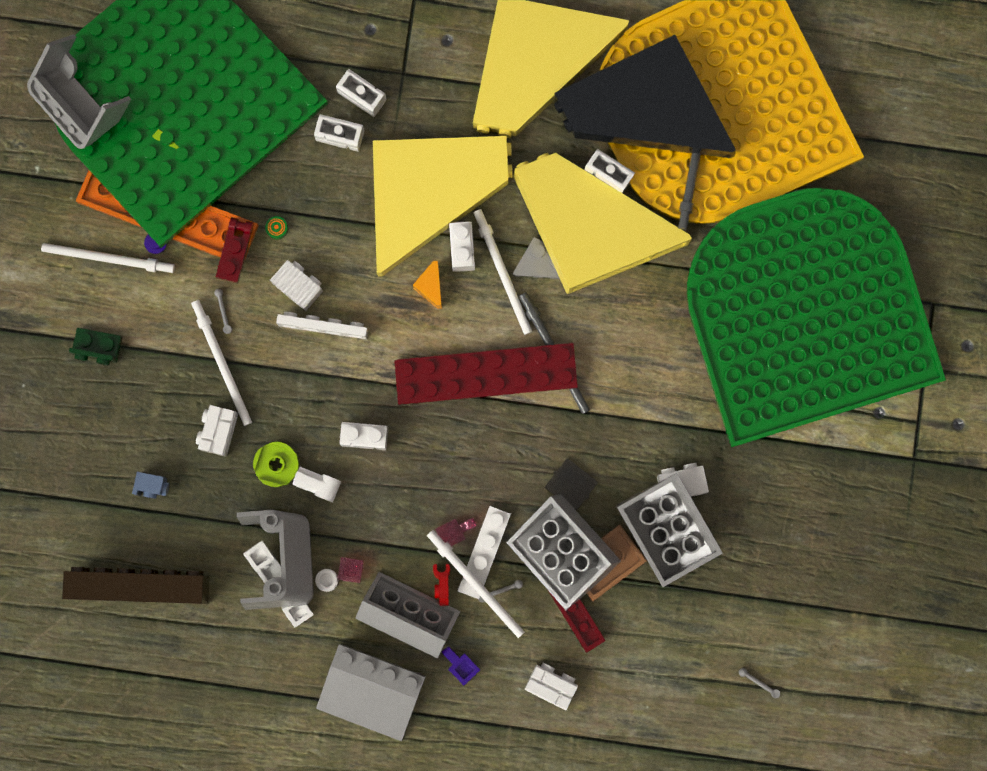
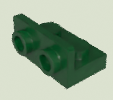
M77 328L73 348H69V353L75 355L74 359L88 361V358L97 359L96 363L109 366L110 362L117 363L122 336Z

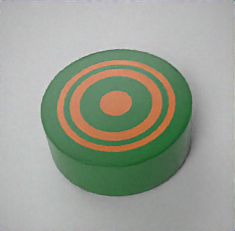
M274 216L266 222L265 230L272 239L279 240L287 235L288 224L282 217Z

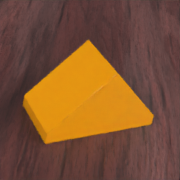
M433 261L413 284V289L437 309H441L438 261Z

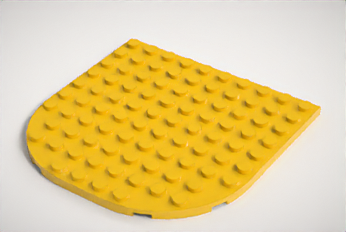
M786 0L681 1L639 21L626 30L624 35L612 45L601 65L600 71L676 35L736 149L735 157L733 158L700 155L692 199L694 206L688 221L690 223H718L741 208L791 193L864 158ZM608 143L616 161L635 172L629 182L634 192L653 209L668 217L680 220V202L684 198L692 153Z

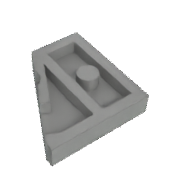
M534 237L514 270L513 275L515 277L529 276L533 278L560 279L544 243Z

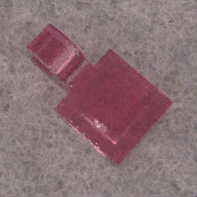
M473 518L461 524H458L457 520L454 519L435 530L445 543L448 542L451 546H454L466 540L463 533L477 527Z

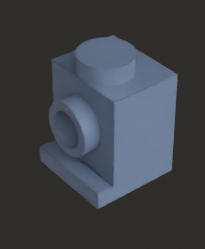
M142 472L136 473L132 494L141 496V492H144V497L156 499L157 495L167 496L169 491L167 478Z

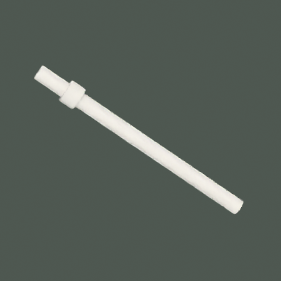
M479 209L473 213L479 225L478 231L480 236L484 238L524 335L530 334L532 329L492 236L494 233L490 224H487L482 209Z
M43 243L41 248L42 252L145 268L149 272L163 271L174 273L175 264L158 262V259L153 258L145 260Z
M200 300L194 301L191 304L198 318L196 322L199 329H202L242 423L244 426L252 423L251 418L210 326L212 322L209 315L206 316Z
M432 530L427 537L438 548V553L450 561L517 638L525 633L524 630L452 551V546L448 542L445 543Z

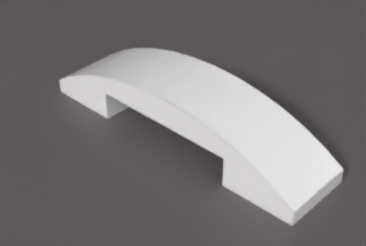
M260 541L243 553L264 583L271 578L281 577V565L263 541ZM307 604L281 607L294 628L314 615Z

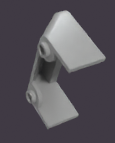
M73 34L47 43L28 80L27 88L34 100L77 148L83 149L94 143L120 121L132 99L128 96L113 103H105L101 107L74 78L77 72V62L69 53L77 38Z
M277 510L238 512L237 518L241 525L261 524L264 531L279 533L281 577L271 578L266 581L263 587L264 597L240 599L244 609L301 606L311 602L314 592L310 524L308 519L301 514Z

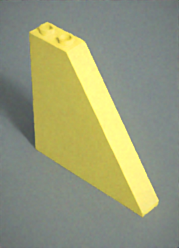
M498 0L473 119V128L484 134H489L491 131L498 133L499 136H507V138L517 136L555 100L556 92L570 86L624 34L628 28L629 20L526 0Z
M507 136L373 141L376 264L378 277L384 276L447 230L449 223L458 222L508 185V178H512V164H508L507 156H512L511 143H507Z
M549 153L542 154L536 161L531 163L528 161L522 162L514 170L513 177L567 294L689 245L692 239L690 234L678 229L677 226L557 153L551 155Z

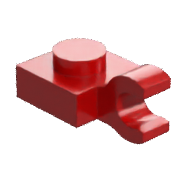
M434 564L433 574L439 580V584H435V598H439L440 606H449L450 565L446 564V570L439 572L437 564Z

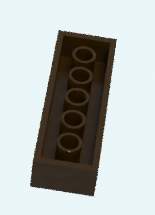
M71 567V571H64L62 599L208 604L210 577L204 576L202 571H186V575H181V571L163 570V574H158V570L140 569V574H135V569L117 568V573H112V568H94V572H90V568Z

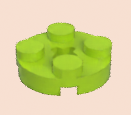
M271 442L256 452L253 468L256 476L263 484L270 487H282L294 480L299 469V460L297 454L287 444ZM279 458L282 468L273 471V466L270 463Z

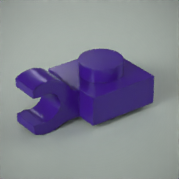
M449 646L442 651L443 655L452 663L448 670L463 686L480 671L478 666L465 653L459 657Z

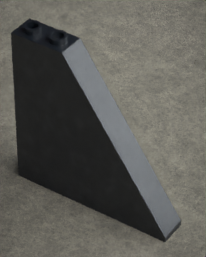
M676 35L555 93L556 101L553 102L558 114H563L565 118L563 121L564 127L568 133L572 132L574 138L723 158L735 157L736 149Z

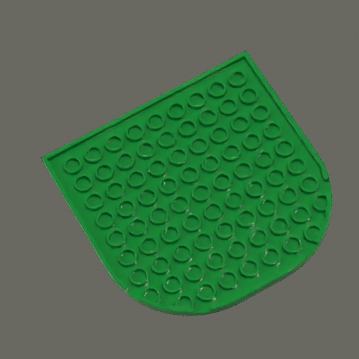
M116 0L75 35L77 38L69 53L77 62V72L74 78L100 107L105 103H113L128 96L132 100L120 121L94 143L83 149L77 148L57 125L56 127L62 139L75 156L157 245L162 248L324 108L328 101L232 0ZM158 129H160L163 132L160 135L161 141H158L152 137V135ZM174 142L180 148L175 149L169 145Z
M821 188L791 192L749 205L728 215L709 231L697 248L688 272V310L731 447L946 380L903 243L895 228L890 225L882 213L864 199L841 190Z

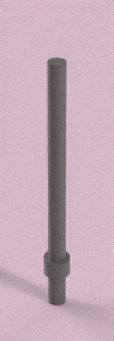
M692 153L684 198L680 202L679 211L681 215L678 229L687 230L689 215L693 211L694 204L692 199L700 161V154Z
M527 292L521 294L519 298L527 311L525 314L529 321L532 320L545 346L555 345L540 318L541 313L539 309L534 307ZM579 388L569 389L581 413L584 414L590 411Z

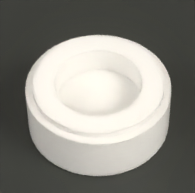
M323 569L316 575L315 582L320 590L329 592L337 587L339 578L335 571Z

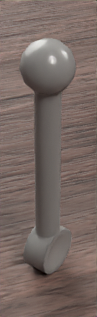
M216 289L214 294L218 298L223 318V332L230 334L232 327L228 324L222 299L223 291Z
M516 580L514 584L490 592V594L495 596L514 588L521 589L523 582ZM480 596L478 600L480 602H485L484 599Z
M746 668L739 670L741 677H747L770 692L773 698L780 697L779 690L770 688L749 674Z

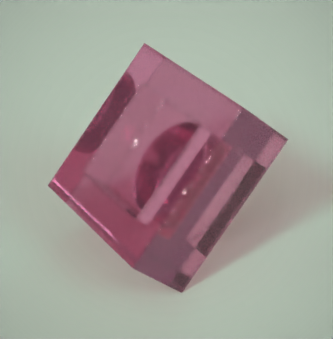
M341 557L338 580L361 583L364 560Z

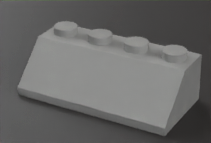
M378 572L361 603L356 619L438 658L460 611L450 606H440L438 600Z

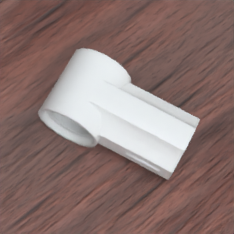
M299 467L293 481V485L315 493V496L332 503L341 484V481L324 474L320 475L302 467Z

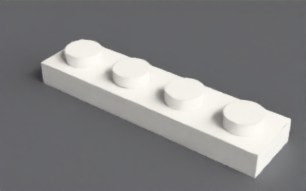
M284 312V315L278 314L276 323L280 327L366 340L368 336V329L364 327V324L358 322H350V325L341 324L342 321L329 318L328 322L319 321V317L306 315V318H299L296 313Z
M489 506L467 568L483 586L511 515ZM463 577L458 592L479 599L480 595Z

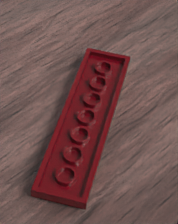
M574 343L394 360L398 405L578 388Z

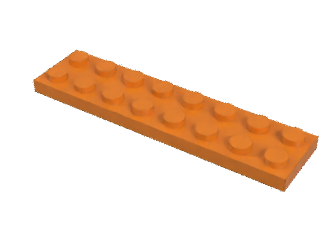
M88 170L76 202L141 227ZM209 206L172 240L221 258L231 217L237 218L240 222L244 223L250 220ZM254 222L253 231H252V235H251V238H250L249 246H248V249H247V253H248V251H249V248H250V246H251V244H252V241H253V239H254V236H255L256 231H257L258 226H259V225H258L257 223H255V222ZM236 230L235 236L242 237L243 231Z

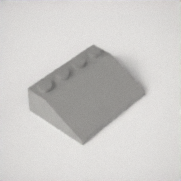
M677 473L616 505L662 587L723 553Z
M562 494L551 496L506 542L565 610L574 605L621 562Z
M339 644L316 709L402 741L426 676Z

